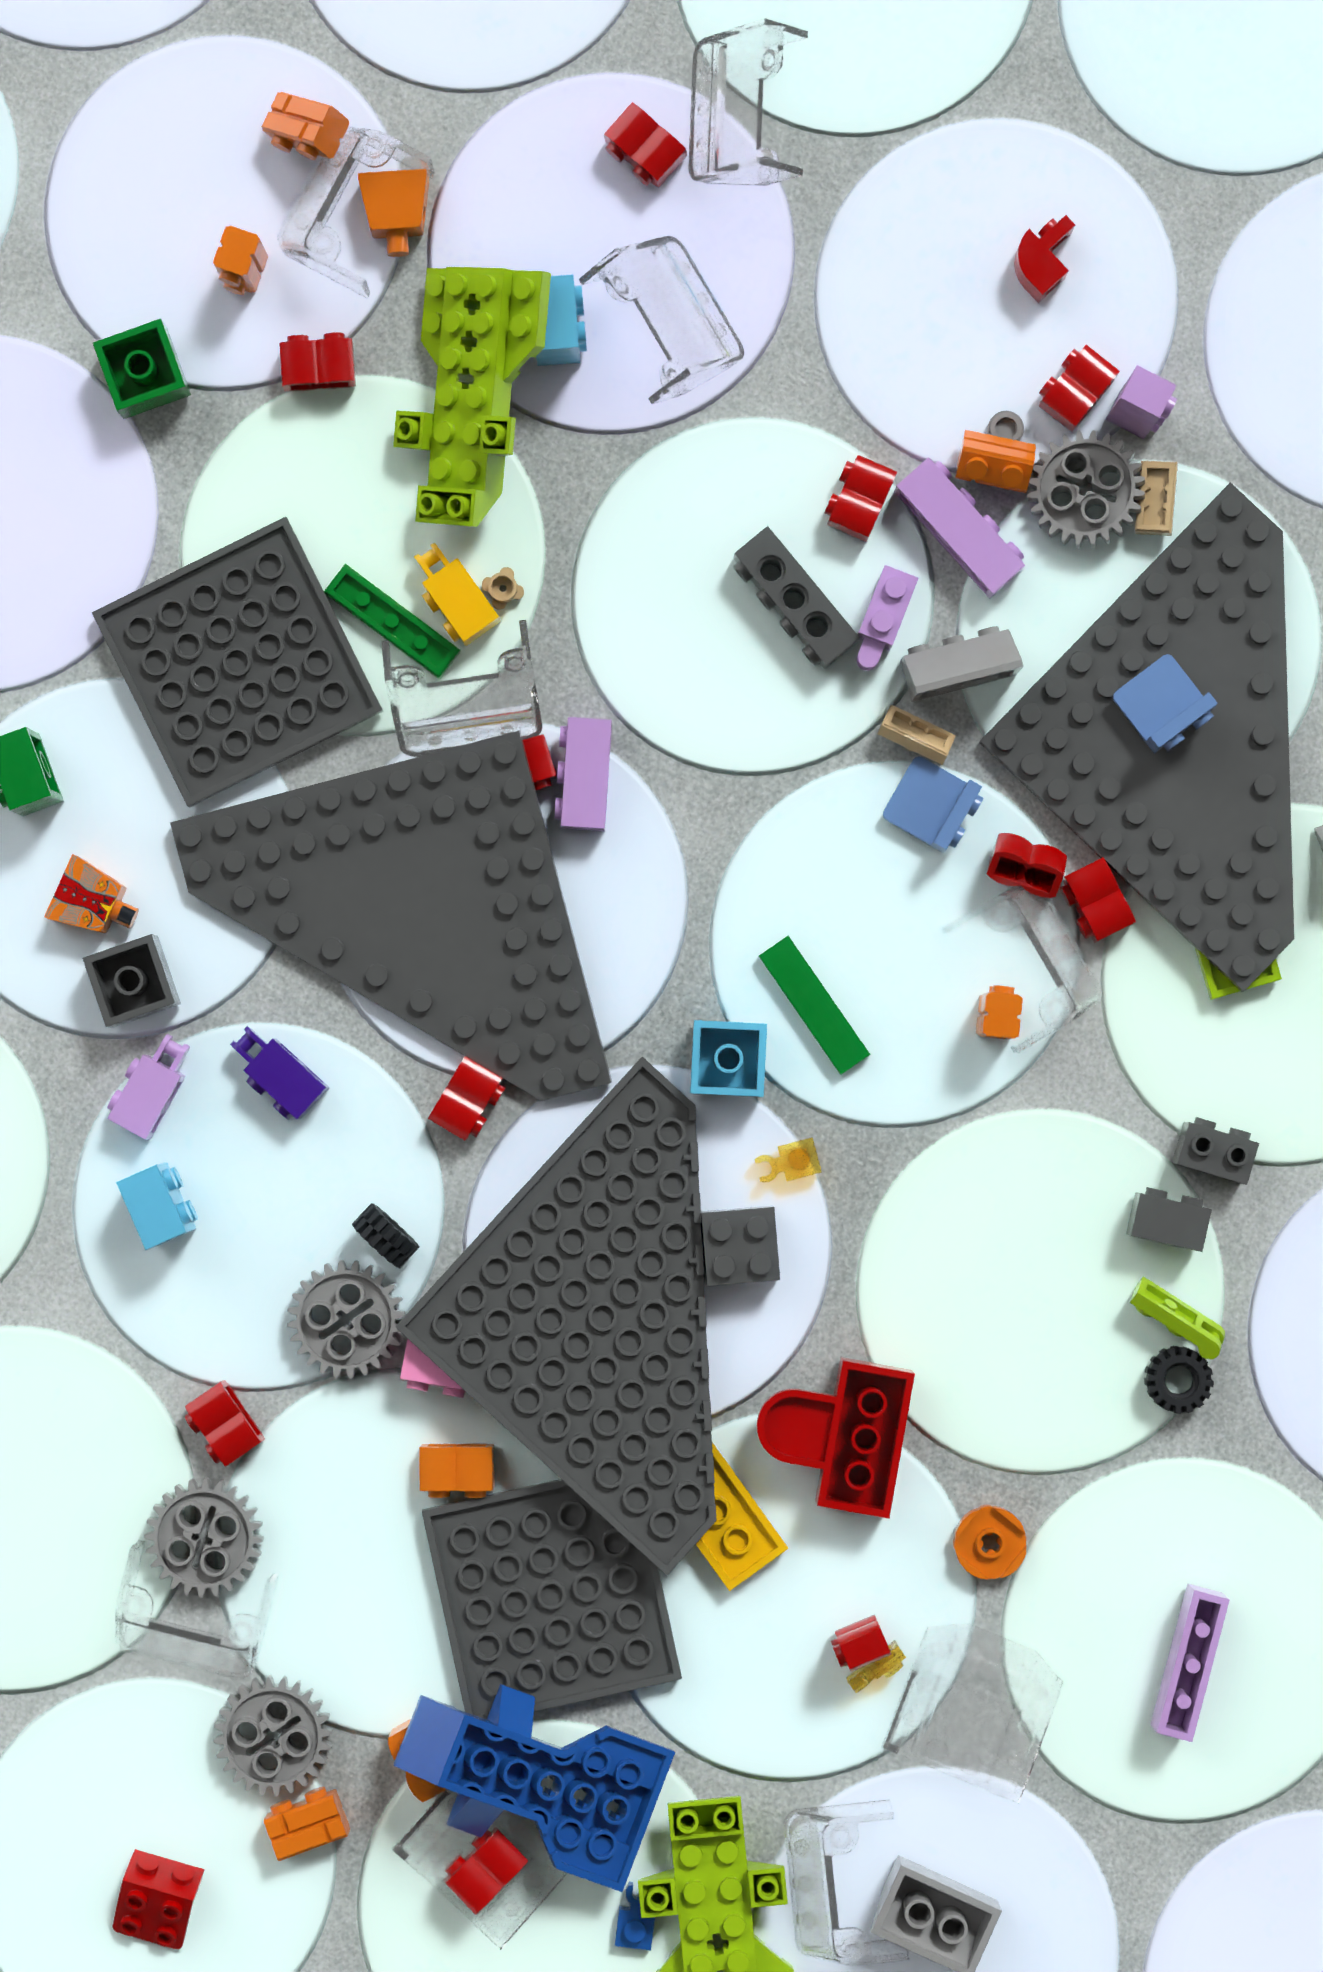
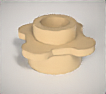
M503 567L499 573L492 577H486L482 581V589L489 593L492 598V606L497 610L504 609L508 602L514 599L520 600L524 596V588L517 584L514 579V571L509 567ZM505 585L506 591L501 592L500 586Z

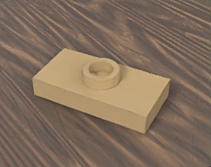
M1141 461L1142 470L1140 471V476L1145 477V484L1140 486L1139 490L1145 492V499L1137 500V504L1141 506V513H1136L1135 534L1172 536L1178 463Z
M890 705L877 733L905 747L907 750L916 752L943 765L956 735L893 705Z

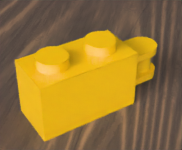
M434 542L430 545L432 549L425 554L414 556L428 579L422 582L427 592L421 596L433 613L440 610L447 619V622L442 626L454 643L461 639L464 645L468 646L499 624L501 620L459 559L456 558L449 563ZM441 561L445 567L433 575L429 568Z

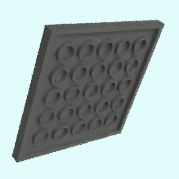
M286 516L91 612L189 808L384 712Z
M562 1479L489 1494L482 1498H471L422 1509L465 1712L488 1720L487 1717L500 1684L534 1696V1711L682 1679L659 1568Z

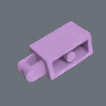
M884 565L858 632L860 640H863L856 658L860 669L864 671L873 670L879 662L883 649L891 650L919 577Z
M169 1034L164 1037L153 1057L142 1055L140 1060L135 1058L131 1062L125 1074V1077L129 1079L123 1091L117 1090L107 1106V1109L111 1110L107 1119L145 1140L151 1139L186 1077L178 1072V1069L185 1059L190 1046L187 1044L181 1046L172 1041L173 1036ZM165 1053L175 1058L171 1067L160 1062Z

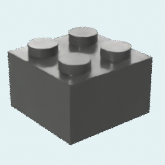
M150 934L82 958L105 1027L114 1028L181 1004L157 935Z
M773 1205L701 1211L707 1286L780 1280L775 1207Z

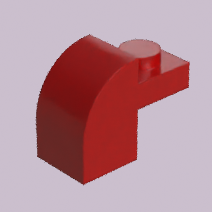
M1067 215L1058 222L1053 218L1045 224L1038 232V235L1041 237L1040 239L1029 228L1022 237L1015 254L1014 268L1016 276L1024 289L1038 303L1066 278L1069 272L1052 253L1072 234L1076 226Z

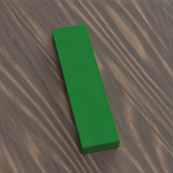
M346 563L324 591L328 597L439 680L461 652L458 647Z
M789 935L758 956L840 1075L871 1055Z

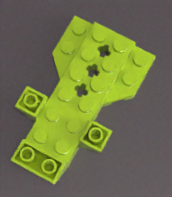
M482 267L427 268L421 342L438 366L434 414L396 410L393 447L430 451L427 486L418 485L415 522L477 527L501 496L505 457L513 455L516 418L509 417L512 383L521 374L519 369L530 357L535 358L545 348L551 273Z
M741 1796L668 1802L674 1868L638 1879L641 1918L678 1915L681 1941L672 1951L666 1962L656 1972H716L720 1970L724 1972H794L793 1966L768 1948L753 1931L751 1908L788 1904L785 1868L783 1865L747 1861ZM713 1934H721L722 1940H728L727 1943H723L721 1948H715L714 1944L707 1941L713 1940Z

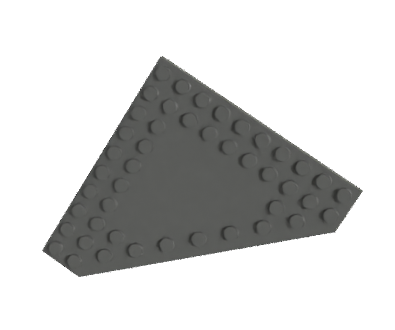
M1230 482L993 726L979 743L1100 858L1104 857L1110 868L1189 943L1199 950L1241 992H1244L1294 940L1283 531ZM1169 654L1173 656L1201 694L1204 696L1209 692L1218 704L1211 711L1214 717L1197 730L1192 725L1181 733L1185 739L1168 752L1163 747L1154 754L1113 701V695L1119 688L1163 655Z
M520 730L170 822L188 893L464 1056L478 1062L541 1101L612 1083Z
M641 1057L395 1327L668 1576L716 1522L709 1360L706 1334V1300L704 1294V1260L701 1234V1199L698 1173L699 1159L696 1133L697 1119L696 1105L644 1057Z

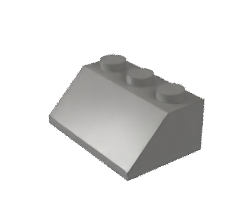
M992 626L977 631L978 637L964 640L963 635H957L942 640L943 646L929 649L928 644H922L907 649L908 655L902 657L901 663L911 702L1016 676L1024 665L1010 630L1000 631L998 626Z
M898 1855L883 1887L870 1931L881 1938L956 1972H975L1002 1913V1909L998 1900Z

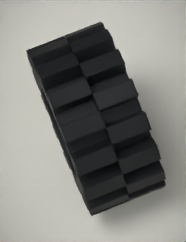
M371 1203L352 1223L356 1232L372 1248L399 1269L420 1247L407 1231L374 1203Z
M1170 1346L1169 1349L1163 1348L1159 1350L1157 1356H1152L1149 1367L1146 1366L1145 1369L1147 1375L1144 1378V1384L1147 1386L1148 1395L1157 1405L1177 1414H1181V1412L1190 1413L1193 1412L1194 1408H1200L1204 1405L1203 1401L1206 1398L1209 1399L1211 1395L1209 1392L1210 1387L1214 1385V1381L1211 1379L1213 1372L1205 1358L1184 1346ZM1185 1366L1192 1374V1384L1184 1393H1172L1165 1384V1376L1172 1367Z

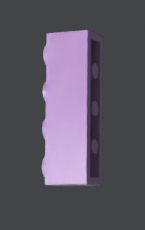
M928 457L896 485L894 493L990 599L1025 567L1022 561L1024 555L1013 542L1010 541L1006 544L998 535L1000 528L990 516L986 514L982 517L973 507L976 501L966 489L961 488L958 490L949 480L952 477L949 470L940 461L934 463Z
M1187 1583L1150 1724L1156 1733L1193 1742L1230 1601L1222 1592Z

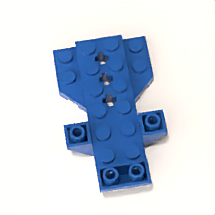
M503 1684L499 1686L487 1717L488 1720L461 1711L438 1700L420 1695L393 1765L432 1784L458 1793L446 1823L448 1826L482 1837L503 1810L534 1820L551 1863L556 1869L623 1892L675 1751L607 1725L564 1747L532 1737L535 1697ZM549 1776L553 1781V1785L551 1788L545 1786L543 1791V1787L540 1786L541 1781ZM581 1788L586 1793V1796L583 1800L578 1798L576 1803V1799L573 1796ZM614 1800L618 1804L616 1812L610 1810L609 1814L606 1807L609 1802Z

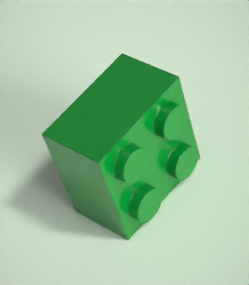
M161 318L93 342L115 408L123 419L191 396L168 328Z
M23 727L1 735L0 803L2 807L8 806L9 811L26 816L64 802L40 734L28 727Z

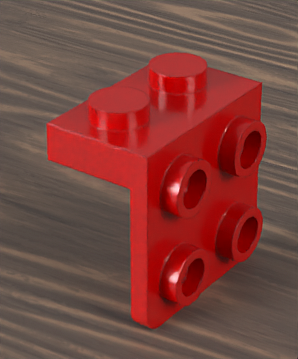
M135 1849L122 1880L112 1925L113 1930L117 1933L163 1947L181 1949L185 1940L192 1906L205 1869Z

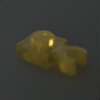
M813 1137L777 1146L779 1157L773 1158L770 1155H760L754 1159L755 1164L768 1162L771 1165V1172L766 1176L759 1177L760 1182H770L780 1172H784L787 1182L822 1172Z
M896 1640L888 1645L892 1655L859 1668L846 1677L848 1684L855 1693L861 1691L875 1678L878 1679L882 1675L889 1678L903 1667L901 1661L906 1658V1655Z

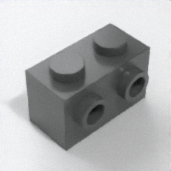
M1195 1117L1194 1123L1183 1122L1172 1160L1173 1164L1236 1183L1248 1184L1259 1147L1258 1142L1250 1140L1252 1133L1230 1127L1229 1134L1215 1130L1217 1123Z
M1146 1187L1145 1194L1135 1192L1126 1231L1127 1235L1203 1252L1212 1209L1202 1207V1199L1182 1195L1181 1202L1167 1199V1191Z

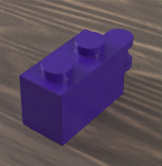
M247 1025L243 1029L246 1033L237 1042L233 1040L230 1044L249 1062L243 1070L249 1075L246 1082L260 1095H263L266 1091L274 1098L276 1102L272 1106L287 1120L292 1116L296 1120L301 1119L330 1087L277 1038H272L267 1043ZM257 1042L263 1049L254 1058L248 1051Z

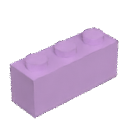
M1137 365L1123 385L1105 420L1144 439L1150 430L1156 433L1165 419L1168 418L1177 401V398L1171 396L1177 385Z
M568 717L567 726L560 727L559 747L566 748L565 762H558L557 783L564 785L563 798H556L554 818L561 820V827L563 829L605 831L612 720Z

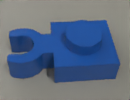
M629 1881L626 1886V1899L630 1907L619 1906L615 1946L651 1951L655 1917L641 1918L639 1897L633 1894V1882Z

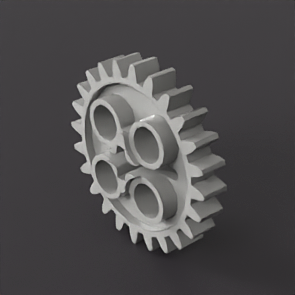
M1077 430L1076 441L1072 442L1064 434L1062 435L1063 446L1059 447L1055 443L1050 442L1052 454L1050 456L1042 452L1038 454L1043 466H1033L1032 472L1038 478L1030 479L1028 487L1037 491L1027 494L1029 502L1039 503L1031 508V513L1033 516L1043 514L1038 521L1039 527L1043 528L1050 524L1049 537L1053 538L1059 532L1062 533L1061 541L1063 545H1066L1071 537L1075 538L1076 546L1079 549L1084 539H1089L1092 548L1096 547L1098 537H1102L1106 544H1110L1109 533L1113 531L1122 537L1121 524L1134 525V520L1129 513H1141V506L1134 502V500L1145 499V492L1136 489L1145 484V477L1134 476L1142 470L1141 463L1129 464L1134 458L1133 450L1122 454L1123 441L1120 440L1115 445H1110L1111 436L1109 433L1103 437L1102 441L1097 440L1096 430H1092L1089 439H1084L1081 431ZM1079 459L1086 463L1085 469L1080 473H1071L1067 470V465L1072 460ZM1114 472L1119 475L1120 480L1114 486H1105L1100 482L1101 477L1105 473ZM1058 476L1064 477L1073 484L1058 482L1056 478ZM1087 483H1091L1094 492L1087 491L1085 496L1081 495L1079 487L1085 488ZM1066 492L1072 496L1071 502L1062 507L1053 503L1055 495ZM1101 494L1109 497L1113 496L1116 498V501H1107ZM1100 505L1105 508L1106 512L1103 517L1094 520L1087 517V510L1091 506Z
M340 1260L337 1271H334L332 1266L326 1263L324 1264V1276L316 1270L311 1271L314 1282L310 1283L306 1280L300 1282L305 1293L294 1292L292 1294V1297L299 1302V1305L287 1309L291 1314L297 1315L296 1320L287 1323V1327L297 1328L298 1333L293 1335L290 1341L302 1342L303 1345L296 1352L298 1355L305 1352L311 1354L307 1361L308 1366L317 1360L321 1362L319 1371L321 1374L330 1366L333 1367L334 1378H338L342 1369H346L349 1379H352L355 1375V1368L359 1367L365 1376L369 1373L368 1363L371 1362L379 1369L382 1366L379 1355L390 1359L393 1354L387 1346L389 1344L399 1346L401 1343L393 1334L394 1332H400L395 1327L398 1324L396 1319L406 1315L405 1311L395 1310V1305L401 1302L403 1298L391 1297L390 1293L396 1287L395 1283L384 1287L382 1282L386 1274L383 1272L374 1278L372 1276L373 1265H369L362 1272L360 1271L358 1260L354 1261L351 1269H347L344 1260ZM353 1284L359 1288L360 1299L357 1303H348L343 1299L341 1291L344 1285ZM366 1300H373L374 1303L371 1307L351 1321L354 1326L353 1328L346 1324L325 1339L319 1337L322 1331L342 1317L339 1312L340 1310L347 1314ZM316 1305H323L329 1309L330 1320L327 1324H318L313 1320L312 1310ZM375 1314L380 1318L381 1328L379 1332L369 1333L364 1329L362 1320L365 1315ZM344 1335L350 1339L351 1350L349 1353L340 1354L334 1350L333 1339L335 1336Z
M209 1477L203 1480L201 1487H198L194 1478L190 1479L187 1491L180 1483L174 1486L176 1497L168 1492L163 1494L162 1498L166 1506L155 1504L152 1509L159 1517H150L146 1521L147 1524L155 1528L154 1531L144 1534V1538L154 1541V1545L148 1547L145 1552L156 1554L158 1557L151 1563V1568L162 1565L164 1570L160 1574L159 1579L162 1580L169 1575L173 1577L171 1589L176 1588L180 1583L185 1584L184 1595L186 1596L193 1587H196L199 1598L204 1597L207 1588H210L216 1597L220 1594L221 1584L230 1592L234 1588L232 1578L234 1577L243 1583L246 1580V1576L242 1568L253 1571L256 1565L249 1558L260 1557L262 1551L253 1547L254 1544L261 1543L264 1540V1536L254 1534V1530L260 1528L263 1525V1521H252L251 1519L258 1508L246 1509L244 1505L249 1499L248 1495L243 1496L239 1500L235 1497L238 1486L235 1485L228 1492L224 1491L225 1484L223 1479L217 1483L215 1488L211 1487ZM185 1506H195L200 1510V1522L190 1523L185 1519L183 1514ZM211 1506H214L216 1512L208 1531V1537L213 1540L203 1547L199 1567L194 1568L193 1561L201 1543V1538L196 1536V1534H199L205 1528L209 1509ZM229 1516L236 1524V1531L232 1534L222 1532L218 1526L220 1517ZM175 1541H184L189 1545V1557L180 1558L175 1555L173 1551ZM217 1551L224 1556V1568L215 1569L210 1566L207 1560L209 1552Z
M270 1674L266 1678L265 1685L262 1686L258 1678L255 1677L251 1684L252 1690L241 1684L238 1688L241 1698L230 1694L227 1701L232 1708L221 1707L218 1712L226 1720H220L214 1724V1728L222 1731L223 1734L216 1736L213 1739V1743L224 1745V1748L216 1754V1757L228 1758L229 1761L224 1766L223 1771L231 1769L237 1771L233 1778L234 1783L243 1777L247 1779L246 1791H249L254 1784H258L261 1796H263L267 1787H272L276 1797L279 1796L282 1786L285 1785L291 1794L295 1790L296 1780L302 1786H307L309 1781L306 1773L315 1777L318 1776L320 1770L315 1762L325 1764L328 1759L321 1750H330L333 1744L323 1739V1737L333 1732V1727L323 1726V1723L329 1719L330 1713L318 1712L324 1701L323 1699L315 1702L310 1700L314 1691L313 1688L308 1689L305 1693L300 1692L301 1680H298L293 1687L288 1686L286 1675L283 1676L279 1684H275L274 1678ZM272 1702L283 1703L287 1708V1716L283 1718L274 1717L269 1710V1704ZM299 1716L301 1718V1721L285 1729L278 1741L273 1738L253 1754L248 1755L246 1753L248 1748L261 1742L266 1737L269 1729L271 1732H275L293 1717ZM244 1722L253 1724L256 1727L257 1736L254 1738L243 1737L239 1731V1725ZM294 1732L303 1733L307 1737L308 1745L304 1748L294 1747L290 1742V1734ZM263 1753L273 1754L278 1761V1766L273 1769L265 1768L260 1763L259 1756Z

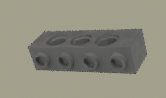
M769 526L765 527L734 553L733 559L736 561V564L733 565L734 570L745 583L751 580L759 589L756 593L757 598L767 610L770 611L774 608L783 618L779 621L780 626L789 637L794 638L797 635L805 645L802 652L814 666L820 663L826 669L858 643L860 639L858 634ZM766 564H774L780 569L781 576L777 580L768 581L762 577L760 573L761 568ZM788 592H797L803 597L804 604L800 608L791 609L785 605L783 597ZM814 619L821 620L826 625L827 632L823 636L814 637L808 633L807 623Z

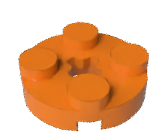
M982 1505L969 1511L959 1521L953 1539V1547L960 1564L968 1573L980 1579L989 1580L1011 1575L1020 1567L1026 1555L1027 1546L1023 1525L1014 1514L1002 1507ZM993 1533L997 1534L996 1542L1000 1545L996 1551L991 1548L986 1552L983 1551L981 1548L984 1543L981 1538L985 1534L987 1536H991Z

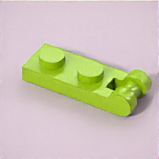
M1143 1276L1134 1289L1130 1303L1142 1315L1153 1317L1164 1324L1175 1336L1184 1337L1198 1346V1351L1203 1358L1210 1360L1217 1358L1225 1338L1223 1327Z

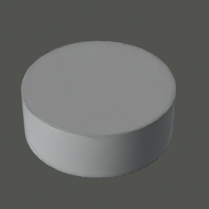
M1012 411L996 413L990 419L987 426V434L1020 441L1024 433L1022 419Z

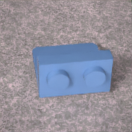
M1169 654L1163 655L1119 688L1113 695V701L1154 754L1163 747L1168 752L1185 739L1181 733L1192 725L1197 730L1214 717L1211 711L1218 704L1209 692L1204 696L1201 694L1177 661Z
M918 756L912 760L885 807L883 818L943 853L949 845L956 848L966 829L960 825L967 814L973 817L984 799L978 795L983 786L971 779L965 782L925 758Z

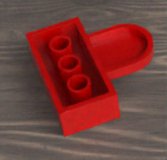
M840 1357L834 1395L791 1388L776 1392L764 1402L757 1417L759 1440L763 1448L779 1461L820 1469L815 1498L817 1506L890 1519L915 1373L911 1369Z

